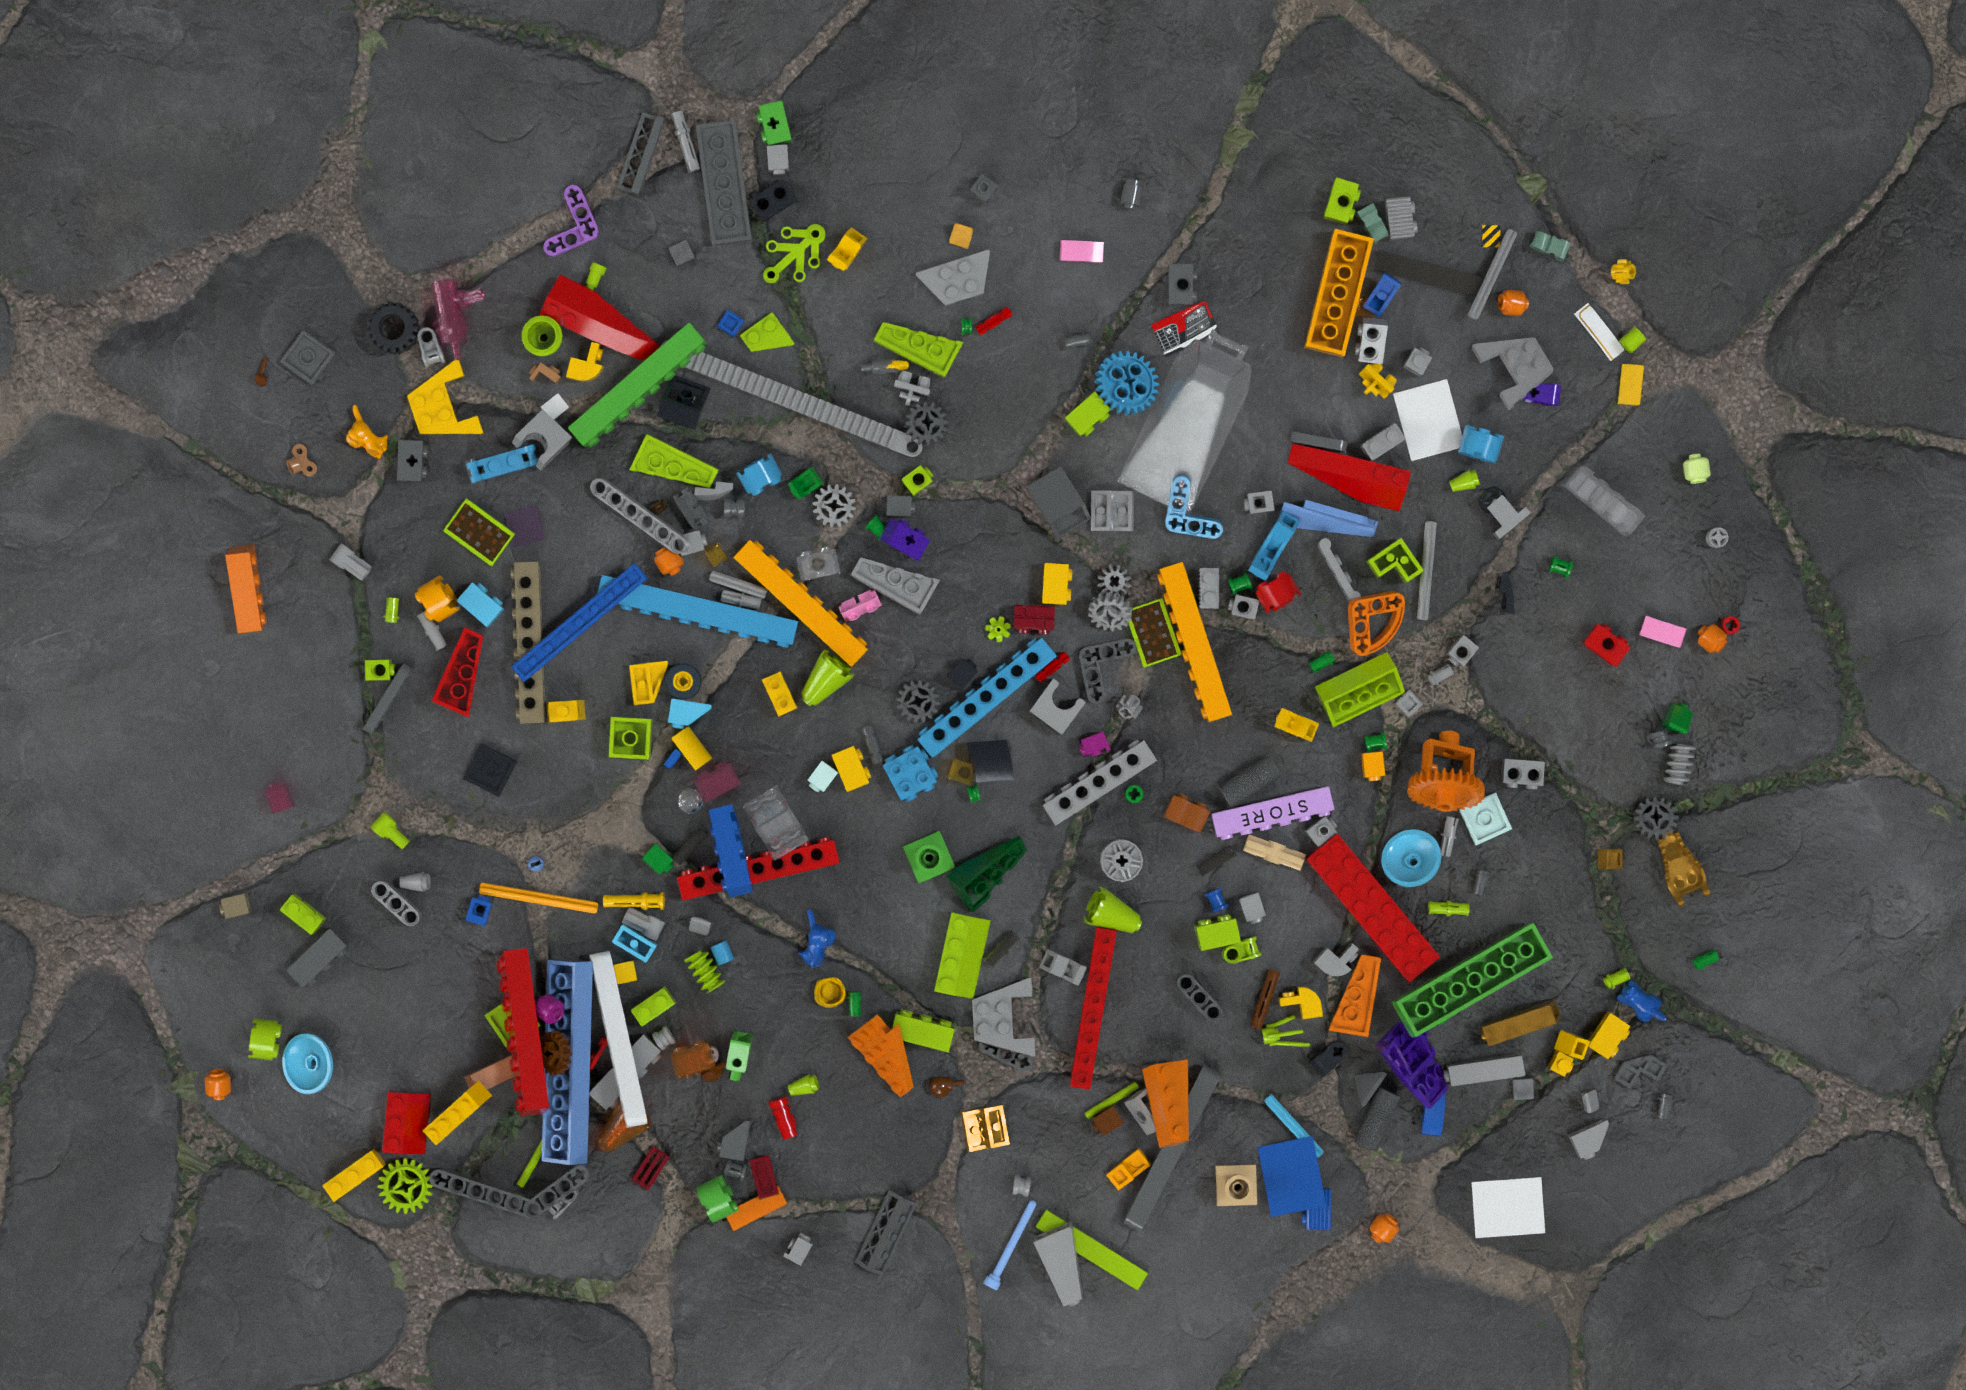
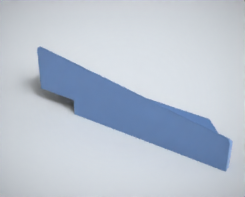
M1304 500L1302 507L1283 502L1279 514L1280 516L1285 511L1300 520L1297 527L1300 529L1367 537L1375 535L1378 521L1368 519L1365 516Z

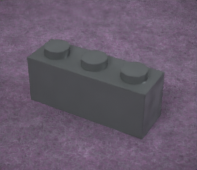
M332 927L286 971L302 988L307 985L311 987L318 981L317 975L321 971L326 973L333 966L331 962L336 957L340 959L347 953L345 948L349 944Z

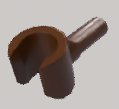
M263 357L261 368L255 376L256 384L264 387L268 381V377L263 375L268 358Z

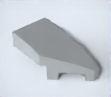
M716 482L715 489L695 487L694 496L697 501L717 500L733 490V483Z

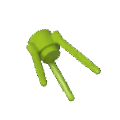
M1295 1015L1272 1024H1266L1267 1028L1262 1029L1264 1044H1270V1046H1310V1043L1277 1041L1283 1036L1303 1033V1030L1279 1032L1278 1028H1275L1295 1019Z

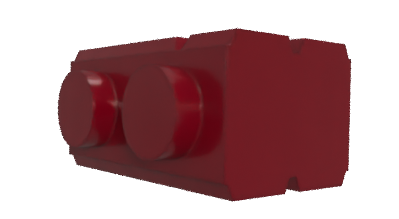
M1015 604L1013 629H1018L1017 633H1029L1030 630H1038L1037 634H1049L1050 630L1054 631L1055 606Z

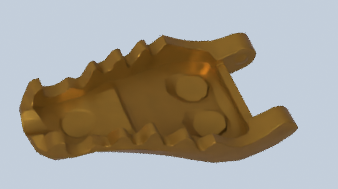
M1673 830L1672 835L1666 833L1667 837L1665 840L1662 836H1659L1658 844L1662 852L1666 884L1678 906L1682 907L1685 905L1682 896L1697 890H1701L1704 897L1711 895L1703 867L1684 845L1679 832Z

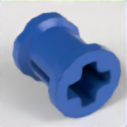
M1221 888L1205 894V897H1208L1212 906V913L1228 907L1221 894Z

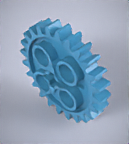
M1121 351L1116 355L1114 353L1111 354L1109 358L1103 360L1104 364L1101 363L1098 368L1100 370L1095 374L1099 378L1094 383L1100 385L1095 390L1102 392L1098 398L1106 399L1103 405L1111 404L1110 411L1117 408V414L1124 410L1125 416L1130 411L1132 415H1135L1137 411L1142 413L1145 408L1151 406L1150 402L1155 401L1154 396L1159 392L1154 389L1159 386V383L1154 382L1158 375H1152L1155 368L1149 369L1150 361L1144 363V356L1138 359L1137 352L1130 356L1129 351H1126L1124 356ZM1130 368L1134 369L1137 375H1133ZM1112 372L1118 375V379L1112 376ZM1135 387L1139 388L1142 394H1138ZM1117 391H1120L1124 398L1119 397Z

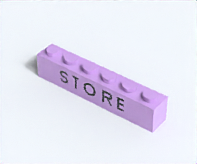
M1325 786L1210 814L1216 837H1221V840L1233 838L1232 834L1240 832L1241 835L1253 833L1252 829L1259 827L1260 831L1271 829L1272 824L1279 823L1280 826L1292 824L1291 820L1298 818L1299 822L1310 820L1311 815L1318 814L1319 817L1331 815L1330 811L1334 810L1330 788Z

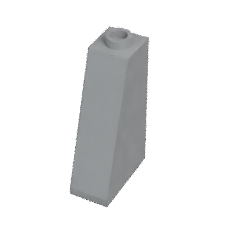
M1517 1052L1446 1065V1070H1443L1445 1082H1449L1450 1086L1526 1076L1522 1055Z
M1070 1221L1034 1237L1033 1242L1063 1307L1067 1305L1071 1307L1078 1304L1083 1295L1073 1225Z

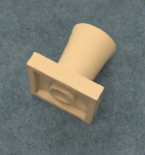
M1256 1164L1215 1165L1217 1206L1257 1205ZM1236 1184L1241 1185L1239 1190H1234Z

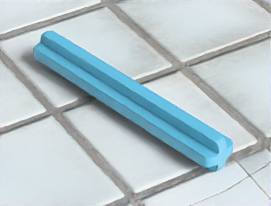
M1272 1094L1264 1099L1267 1106L1298 1139L1310 1137ZM1314 1141L1316 1155L1318 1158L1323 1154L1324 1151Z

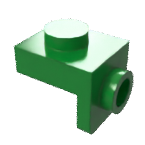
M813 467L788 483L791 493L798 500L824 484Z

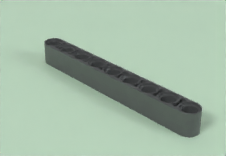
M1204 1064L1201 1066L1188 1091L1189 1138L1221 1076V1073ZM1187 1142L1176 1146L1159 1148L1122 1224L1138 1232L1142 1231Z

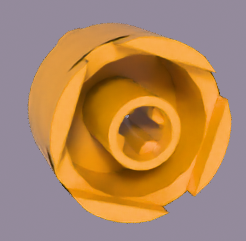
M437 576L417 589L418 592L414 593L417 601L420 604L423 603L426 608L424 612L430 621L434 619L436 622H441L460 610V607H456V604H458L456 595L448 583L444 585L441 582L443 580L441 576Z

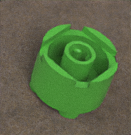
M722 1175L696 1188L701 1204L705 1206L706 1213L712 1223L739 1211L736 1201H732L733 1191L729 1184H726Z

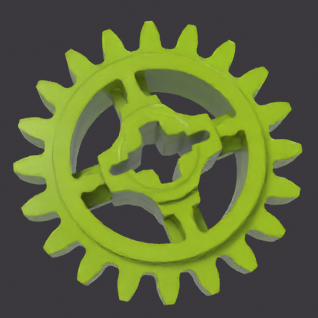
M404 1158L403 1164L397 1159L396 1166L389 1163L390 1170L383 1169L386 1177H379V1180L384 1182V1184L378 1185V1188L384 1189L379 1196H386L383 1204L390 1202L389 1209L396 1206V1213H399L401 1208L404 1209L405 1214L408 1213L409 1208L415 1213L416 1206L420 1209L424 1207L422 1201L425 1203L430 1201L426 1195H433V1192L428 1190V1188L434 1187L428 1182L430 1175L426 1176L429 1168L422 1170V1162L416 1166V1159L408 1163V1158ZM405 1170L414 1172L419 1178L408 1176ZM397 1172L399 1176L398 1183L390 1187L391 1179ZM404 1181L406 1184H412L408 1191L406 1188H399L404 1184ZM422 1185L421 1193L419 1197L415 1199L414 1189L415 1187ZM393 1194L403 1195L407 1202L397 1199Z

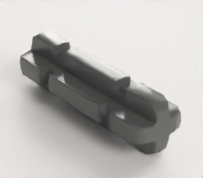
M873 726L863 727L862 731L864 736H866L865 740L869 753L872 755V763L878 764L883 762L882 755L879 754L880 749L876 736L873 734Z

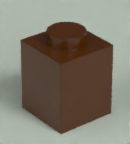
M1113 1105L1093 1116L1092 1118L1095 1122L1091 1123L1097 1134L1101 1132L1103 1136L1124 1124Z

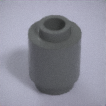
M1126 179L1125 184H1123L1120 204L1124 205L1123 208L1135 210V207H1140L1143 187H1141L1142 182Z

